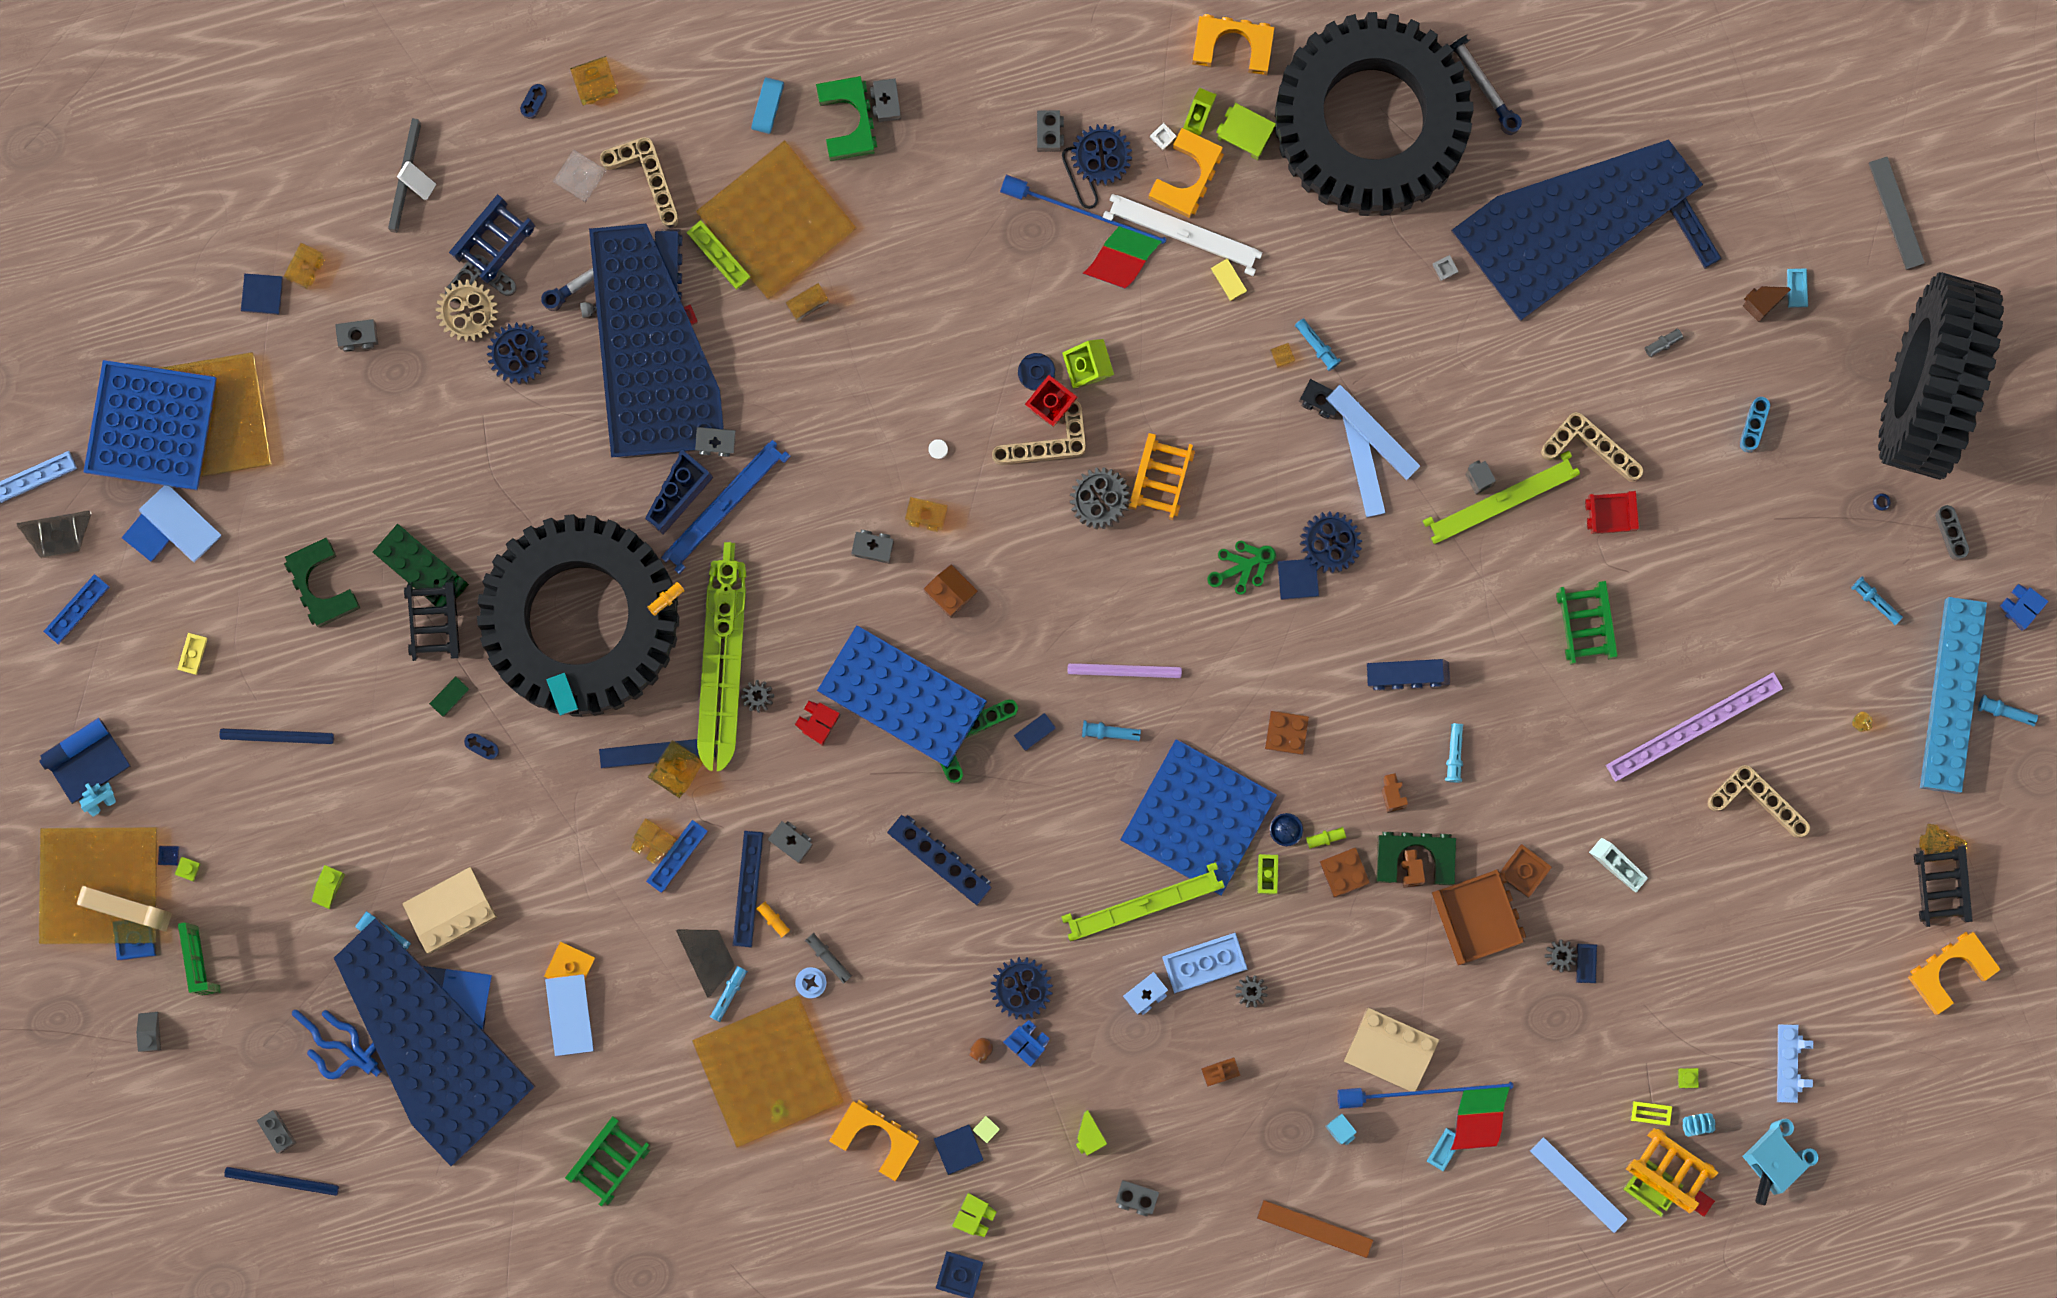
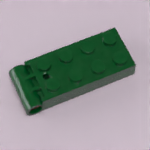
M398 523L372 552L406 582H413V588L415 589L438 588L445 585L447 580H455L457 599L469 585ZM443 595L424 596L436 607L447 604L446 597H443Z

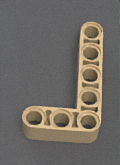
M643 137L603 151L600 161L607 170H613L641 160L663 225L669 229L676 227L679 222L678 215L652 141L649 138ZM643 144L650 145V149L648 151L644 152L640 150ZM625 150L632 151L630 157L625 158L622 156ZM607 156L614 157V161L611 164L604 162ZM648 162H656V167L654 169L646 168ZM656 179L662 180V185L659 187H654L652 183ZM661 197L669 199L665 205L659 204L658 201ZM668 214H672L675 216L674 220L669 223L664 220Z
M1078 401L1072 404L1078 408L1076 414H1070L1068 410L1065 413L1067 439L1000 445L995 447L992 452L993 461L998 465H1008L1082 456L1086 445L1081 404ZM1077 424L1080 427V431L1072 433L1069 429L1070 426ZM1074 443H1079L1082 445V450L1075 452L1071 447ZM1055 445H1060L1063 447V452L1056 454L1052 449ZM1036 447H1041L1044 449V454L1037 456L1033 451ZM1017 449L1024 450V457H1016L1015 451ZM998 451L1006 453V457L1003 460L996 458L995 455Z
M1577 412L1572 413L1541 449V455L1544 459L1554 460L1576 436L1629 482L1639 480L1643 474V468L1637 461L1586 417ZM1571 419H1579L1580 426L1574 427L1570 422ZM1588 430L1593 431L1595 438L1588 439L1585 436V432ZM1558 433H1566L1568 440L1561 441L1558 438ZM1600 444H1608L1609 451L1603 452L1600 449ZM1552 446L1555 449V454H1547L1546 447ZM1616 455L1622 456L1624 463L1617 464L1614 461V457ZM1629 469H1637L1638 476L1632 477L1629 474Z
M1746 765L1736 769L1708 799V807L1713 811H1720L1744 788L1792 836L1801 838L1807 835L1810 830L1808 822L1751 767ZM1741 770L1748 772L1749 777L1747 780H1743L1740 777L1739 773ZM1728 783L1735 786V792L1732 794L1726 790ZM1755 783L1761 784L1763 788L1761 793L1754 791L1753 786ZM1714 797H1719L1722 800L1721 807L1714 806ZM1769 797L1776 799L1775 807L1768 805L1767 799ZM1783 810H1787L1790 813L1789 820L1782 818L1781 813ZM1798 823L1804 826L1802 834L1797 833L1795 830V826Z
M84 886L81 888L76 904L165 932L172 913Z

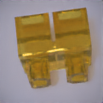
M645 818L633 837L635 841L632 844L631 850L640 855L645 846L648 847L651 851L646 859L655 865L661 857H665L677 839Z

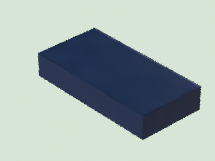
M1043 713L1016 733L1014 737L1024 751H1026L1055 730L1056 727L1047 715Z
M1577 944L1576 983H1596L1597 945Z

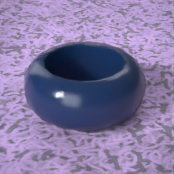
M1880 493L1874 497L1873 505L1877 510L1885 511L1890 507L1891 500L1888 495ZM1879 497L1886 499L1887 505L1885 507H1880L1877 504Z

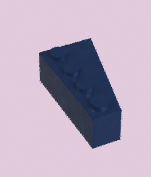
M657 229L655 231L656 246L682 302V292H679V284H682L680 265L683 263V255L680 254V246L683 245L681 229Z
M682 449L671 468L669 476L664 481L659 495L656 496L645 517L648 523L662 535L665 534L713 479L709 471Z
M1444 659L1367 663V683L1369 687L1373 688V691L1385 690V687H1392V690H1401L1408 686H1411L1412 689L1423 688V686L1438 688L1442 687V685H1450L1449 662Z

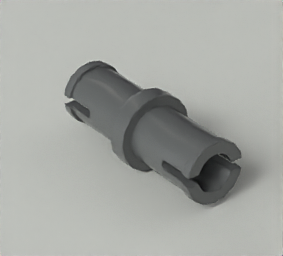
M1676 328L1669 334L1658 337L1657 341L1645 347V351L1652 358L1662 350H1668L1671 345L1682 340L1683 335Z

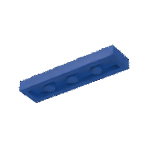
M94 574L43 632L59 645L110 587Z
M692 820L646 882L663 893L708 831Z

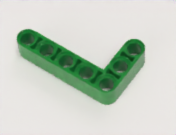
M1008 699L982 710L976 719L979 721L980 726L977 729H970L966 738L1016 716L1018 713L1017 703ZM1005 705H1014L1015 711L1007 714L1004 711ZM989 712H995L997 719L992 722L988 721L986 715ZM956 755L948 768L940 764L948 782L958 784L962 781L963 771ZM952 770L960 772V777L957 780L950 779L949 773Z

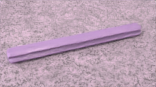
M1068 664L1067 671L1068 674L1164 678H1181L1182 669L1180 667Z

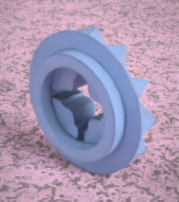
M813 967L800 971L795 982L797 991L806 998L820 996L824 992L827 983L825 975L819 969ZM814 975H816L814 982L819 987L811 986V988H809L807 991L808 984L803 979L805 978L810 980L812 977H814Z

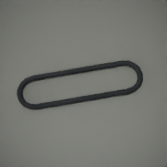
M1067 147L1062 152L1063 163L1068 172V175L1070 177V180L1072 182V185L1074 187L1080 204L1084 208L1091 209L1097 205L1098 196L1096 194L1093 184L1091 183L1090 186L1095 196V203L1091 206H1086L1082 202V199L1079 195V192L1077 190V187L1075 185V182L1065 160L1066 151L1076 148Z

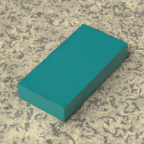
M565 673L546 679L560 716L578 710Z

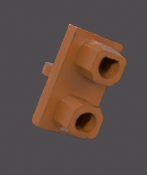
M1234 1057L1201 1068L1207 1087L1241 1076Z

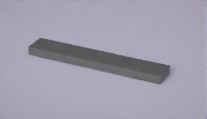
M412 118L401 169L407 161L413 164L421 128L419 119ZM400 179L398 180L388 226L390 232L397 233L399 230L408 188Z
M1888 157L1869 162L1870 170L1905 269L1908 270L1925 264Z

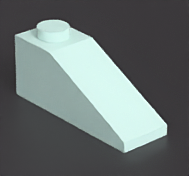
M1603 838L1589 852L1634 892H1637L1648 879L1622 852Z

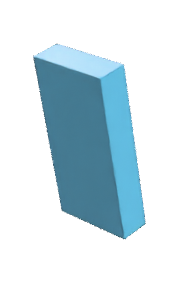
M1807 268L1787 269V287L1791 289L1788 293V308L1808 307Z
M1447 1128L1444 1130L1426 1161L1441 1171L1445 1170L1456 1151L1450 1150L1455 1138L1454 1132Z

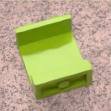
M1235 103L1234 107L1230 106L1225 114V117H1227L1224 124L1221 123L1216 131L1219 134L1217 140L1221 141L1224 139L1251 154L1252 158L1258 161L1275 129L1276 123Z

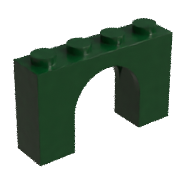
M327 537L285 556L287 562L284 563L288 573L292 572L294 576L292 583L295 589H300L302 594L300 600L304 608L308 607L310 611L308 617L311 624H316L319 628L360 609L351 589L328 599L315 597L309 589L308 580L313 569L337 557Z
M1382 832V835H1378L1376 882L1396 883L1397 861L1401 851L1409 846H1421L1427 849L1433 856L1435 865L1434 885L1455 884L1456 838H1452L1451 834H1440V837H1432L1430 833H1421V837L1413 836V833H1402L1401 836H1394V832Z

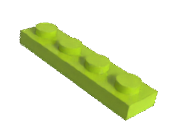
M701 220L686 232L736 290L751 278Z

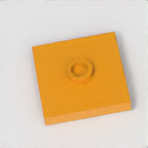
M560 942L544 977L549 979L584 974L586 979L595 957Z

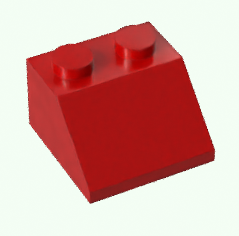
M1048 375L1025 405L1039 418L1054 427L1078 397Z

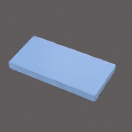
M163 486L139 509L154 526L194 563L221 538V534L170 486Z
M1236 933L1162 957L1174 994L1247 970Z
M584 974L545 979L555 1056L594 1051Z

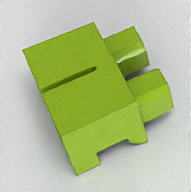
M968 1193L961 1209L976 1216V1218L959 1211L952 1227L973 1236L976 1234L985 1237L989 1228L980 1224L982 1217L993 1221L997 1211L988 1206V1203Z

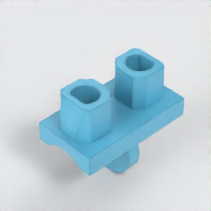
M109 782L103 786L97 783L93 787L90 783H87L85 785L87 791L82 793L84 798L79 800L82 810L84 812L87 811L93 817L101 811L97 805L100 802L104 801L107 806H111L116 802Z

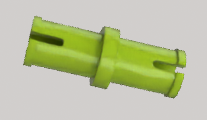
M1343 827L1328 832L1324 830L1321 834L1306 837L1309 849L1324 844L1330 845L1331 842L1346 839Z

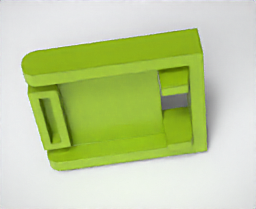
M1650 1160L1646 1163L1647 1168L1650 1170H1657L1658 1166ZM1666 1172L1662 1175L1663 1179L1668 1182H1672L1674 1179ZM1633 1175L1623 1190L1662 1217L1663 1213L1658 1208L1661 1207L1667 1211L1672 1201L1644 1182L1638 1188L1633 1184L1637 1179ZM1680 1183L1678 1187L1682 1189L1684 1185Z

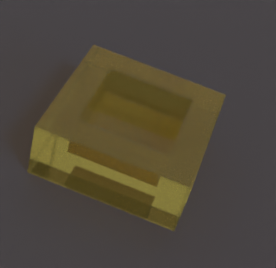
M1289 343L1270 349L1277 368L1295 361Z

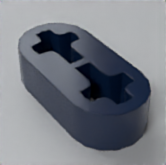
M535 84L528 91L520 107L521 113L525 118L532 119L536 117L547 97V91L543 85ZM539 89H541L543 95H538L536 100H534V91H538ZM531 103H534L532 106L534 112L526 114L525 107H530Z
M475 733L465 737L464 744L470 751L488 760H494L498 757L499 748L493 742ZM475 737H477L476 741L480 743L481 746L478 747L476 745H473L472 747H470L471 743L468 742L469 739H474ZM491 746H494L495 754L487 756L488 752L483 750V747L491 748Z

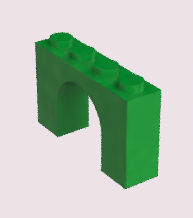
M861 76L816 84L820 106L848 103L854 106L860 114V122L854 132L846 136L826 139L829 160L834 161L874 154L877 142L876 136H872L870 130L874 129L872 118H868L867 111H871L869 99L865 100L864 93L867 92L866 81H862Z

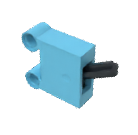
M1789 1119L1773 1122L1769 1130L1742 1156L1761 1178L1755 1199L1758 1205L1765 1206L1770 1191L1774 1195L1783 1193L1808 1167L1818 1162V1154L1814 1149H1805L1796 1153L1783 1138L1791 1135L1794 1131V1125Z

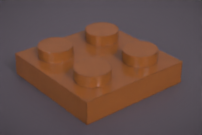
M1271 711L1265 749L1303 755L1309 717Z
M1520 844L1500 872L1504 873L1506 881L1529 898L1552 867L1524 845Z
M1356 847L1320 861L1333 897L1370 883Z

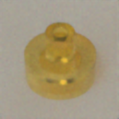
M1860 712L1853 718L1852 725L1859 732L1869 731L1872 728L1873 719L1868 713Z

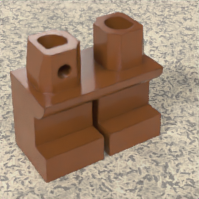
M1396 773L1384 776L1385 786L1382 789L1387 813L1405 809L1408 805L1407 798H1400L1399 794L1402 782L1398 783Z
M1417 850L1404 851V861L1401 863V867L1407 870L1408 876L1402 880L1403 888L1423 886L1425 879L1422 859L1418 860Z

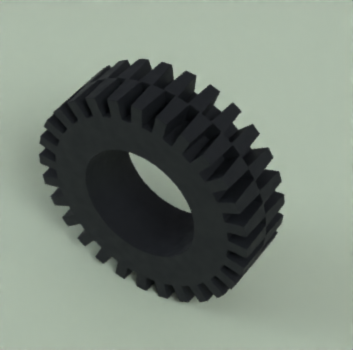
M1368 12L1366 17L1357 20L1356 14L1346 16L1342 24L1337 25L1334 20L1325 26L1321 34L1318 35L1317 32H1314L1308 37L1306 45L1303 48L1299 47L1293 55L1290 65H1287L1281 85L1279 86L1275 106L1276 138H1279L1280 141L1279 150L1282 158H1287L1289 162L1288 170L1292 176L1298 175L1302 179L1301 186L1308 193L1312 189L1317 192L1318 200L1325 205L1330 200L1338 204L1339 211L1347 213L1350 208L1358 209L1360 216H1369L1371 211H1380L1381 216L1390 215L1393 209L1401 208L1403 212L1411 209L1414 202L1420 200L1423 203L1429 199L1433 191L1437 188L1440 190L1447 182L1450 174L1456 170L1467 146L1473 124L1471 123L1474 106L1473 102H1470L1472 89L1470 82L1465 81L1463 78L1465 69L1461 61L1455 63L1452 59L1453 49L1448 44L1442 47L1437 42L1438 34L1431 29L1427 34L1420 31L1419 22L1411 19L1407 25L1399 22V15L1391 13L1387 19H1377V12ZM1376 70L1392 74L1404 81L1415 93L1422 110V132L1416 141L1402 153L1385 159L1358 157L1342 148L1334 140L1326 125L1324 101L1331 89L1345 77L1360 71Z
M1943 272L1933 276L1930 285H1926L1923 297H1919L1916 303V313H1912L1909 318V330L1903 333L1901 339L1903 346L1901 352H1897L1894 360L1897 362L1895 371L1890 373L1888 382H1891V387L1885 393L1884 403H1887L1881 413L1880 421L1883 423L1878 435L1881 438L1878 444L1881 463L1938 480L1945 479L1947 473L1950 474L1953 471L1954 463L1958 464L1961 459L1962 449L1965 450L1969 443V432H1974L1976 427V414L1982 411L1984 390L1988 391L1991 383L1988 380V376L1994 370L1997 360L1993 358V355L2000 346L2001 339L1997 337L2003 327V321L2000 319L2004 313V306H2001L2003 296L2000 295V289Z
M574 514L564 515V519L558 521L553 518L543 520L544 525L537 528L529 526L523 530L524 535L518 540L512 538L506 543L507 550L502 556L499 554L495 556L492 561L494 568L490 574L486 573L482 581L485 586L484 592L479 594L477 603L480 607L477 625L482 633L480 638L482 647L487 652L489 662L498 672L501 679L518 695L539 708L542 707L552 713L559 714L546 679L565 673L578 710L567 714L573 717H582V714L589 713L596 716L604 714L605 710L611 708L618 710L625 707L624 703L630 699L636 700L642 696V690L648 685L653 686L659 679L658 673L662 667L666 668L670 661L669 654L671 649L676 646V628L679 627L678 599L675 598L670 606L667 605L656 616L649 611L647 606L659 598L660 593H665L672 587L673 582L653 549L646 542H643L636 533L630 529L622 528L617 522L609 519L607 522L602 521L592 515H586V518H578ZM590 568L609 575L621 585L628 604L626 629L618 644L604 657L586 664L561 663L542 653L534 641L530 627L532 603L540 588L553 576L569 569Z

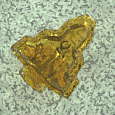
M1927 824L1926 834L1920 835L1919 848L1925 851V854L1950 852L1952 849H1955V843H1963L1967 849V841L1957 836H1950L1947 830L1939 829L1938 825Z

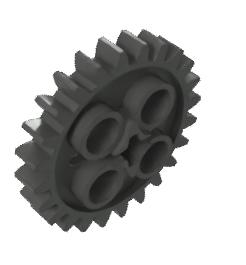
M1096 467L1095 473L1089 469L1088 476L1082 473L1083 480L1076 479L1079 485L1072 486L1076 491L1075 493H1070V496L1074 497L1070 504L1075 505L1071 509L1073 512H1077L1075 517L1080 519L1082 524L1086 523V526L1089 528L1093 525V528L1098 529L1100 525L1102 529H1105L1106 524L1113 527L1112 521L1119 523L1118 517H1125L1122 513L1123 510L1129 511L1125 505L1131 503V501L1126 499V497L1131 496V493L1126 491L1130 488L1127 484H1124L1126 480L1120 478L1121 475L1118 472L1115 474L1114 470L1110 469L1108 471L1105 467H1103L1102 471ZM1106 481L1105 487L1100 489V484ZM1092 485L1096 492L1102 495L1101 498L1108 505L1110 511H1107L1105 505L1100 502L1099 497L1091 489ZM1091 493L1090 499L1085 501V496ZM1116 496V501L1110 504V499ZM1101 508V513L1095 516V511Z

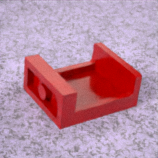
M1636 491L1603 495L1589 494L1588 499H1585L1586 511H1589L1590 518H1587V529H1591V534L1632 532L1639 529Z

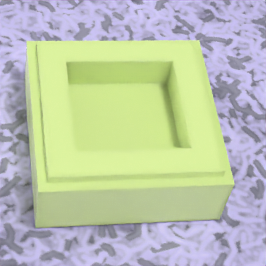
M987 1116L973 1129L986 1143L1000 1130Z

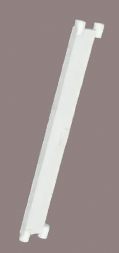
M1111 195L1109 201L1114 203L1110 212H1104L1103 218L1112 221L1114 215L1223 258H1228V260L1246 266L1244 273L1254 276L1256 269L1252 268L1255 258H1261L1263 252L1124 197Z

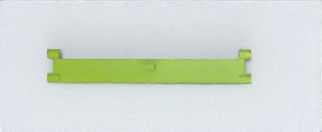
M1568 450L1560 454L1563 462L1434 523L1432 517L1422 520L1425 527L1430 525L1435 535L1431 537L1433 544L1580 475L1578 468L1573 469L1568 460L1572 457L1570 451Z
M1216 862L1207 865L1209 873L1073 920L1071 913L1061 916L1063 923L1068 922L1072 933L1068 934L1070 942L1225 888L1223 881H1217L1214 873L1215 870H1218Z

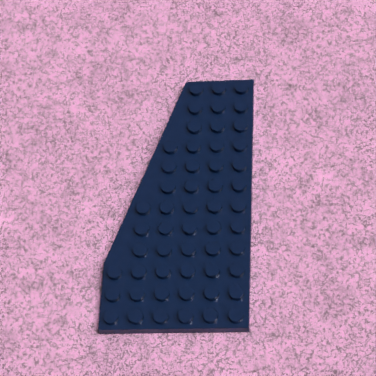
M1668 139L1499 195L1451 231L1519 321H1521L1702 187L1703 183Z
M644 223L589 228L611 458L678 452L681 449L684 451L695 450L697 427L724 429L720 388L648 225ZM714 437V440H710V444L717 448L721 441Z
M376 917L334 957V960L411 1125L450 1166H453L517 1105L535 1085Z

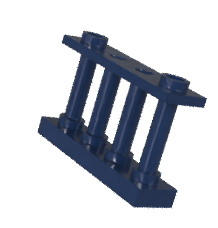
M498 194L449 251L452 257L459 263L462 259H466L482 272L480 277L486 284L497 276L499 269L524 239L533 233L535 227L531 219L527 218L525 222H522L506 209L508 204ZM502 215L519 228L512 237L494 224L498 216ZM486 230H491L506 242V245L500 252L482 239V235ZM478 244L494 257L488 266L469 253L474 245Z

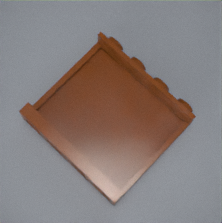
M1499 869L1432 892L1457 965H1462L1525 942L1526 933L1523 926L1519 927L1517 920L1520 919L1516 908H1512L1511 901H1513L1510 890L1506 891L1504 883H1507L1504 873L1499 872Z

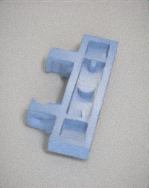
M1778 1025L1777 1102L1798 1103V1092H1802V1087H1813V1080L1801 1079V1074H1798V1053H1801V1049H1813V1041L1803 1040V1036H1798V1025Z

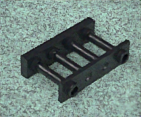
M447 580L442 587L413 589V582H408L407 587H404V598L408 599L411 644H408L409 656H412V661L418 659V653L447 652V654L451 655V659L459 658L460 643L455 580ZM443 595L447 601V604L439 607H414L415 596ZM444 614L448 616V623H445V625L416 627V615ZM446 633V635H449L450 642H447V644L417 646V634Z
M1955 843V849H1952L1950 852L1924 854L1921 848H1916V854L1913 857L1914 864L1918 866L1922 909L1919 911V919L1926 927H1930V919L1958 916L1965 923L1973 922L1966 846L1963 843ZM1948 859L1956 861V868L1952 871L1925 873V862ZM1950 878L1958 880V887L1953 890L1927 892L1926 881ZM1952 897L1959 899L1960 906H1957L1955 909L1929 911L1928 900Z

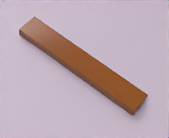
M1263 1200L1257 1219L1365 1258L1368 1257L1373 1242L1370 1238Z

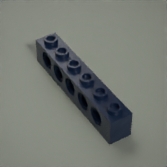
M901 814L887 834L978 906L992 887L989 886L991 882L983 875L978 877L974 873L976 870L968 863L966 865L962 864L959 861L961 857L955 852H947L944 849L946 845L940 840L936 839L934 841L929 837L931 833L924 827H921V829L914 825L916 821L909 815L904 817ZM914 830L916 837L913 840H908L905 837L906 831ZM929 842L931 849L928 852H923L920 849L921 843ZM944 854L946 861L943 864L936 863V855ZM959 866L961 868L960 875H951V867ZM968 878H974L976 885L973 888H967L965 881Z

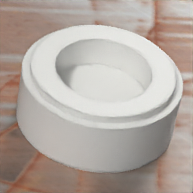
M934 440L929 445V453L935 459H942L947 455L948 447L944 441Z

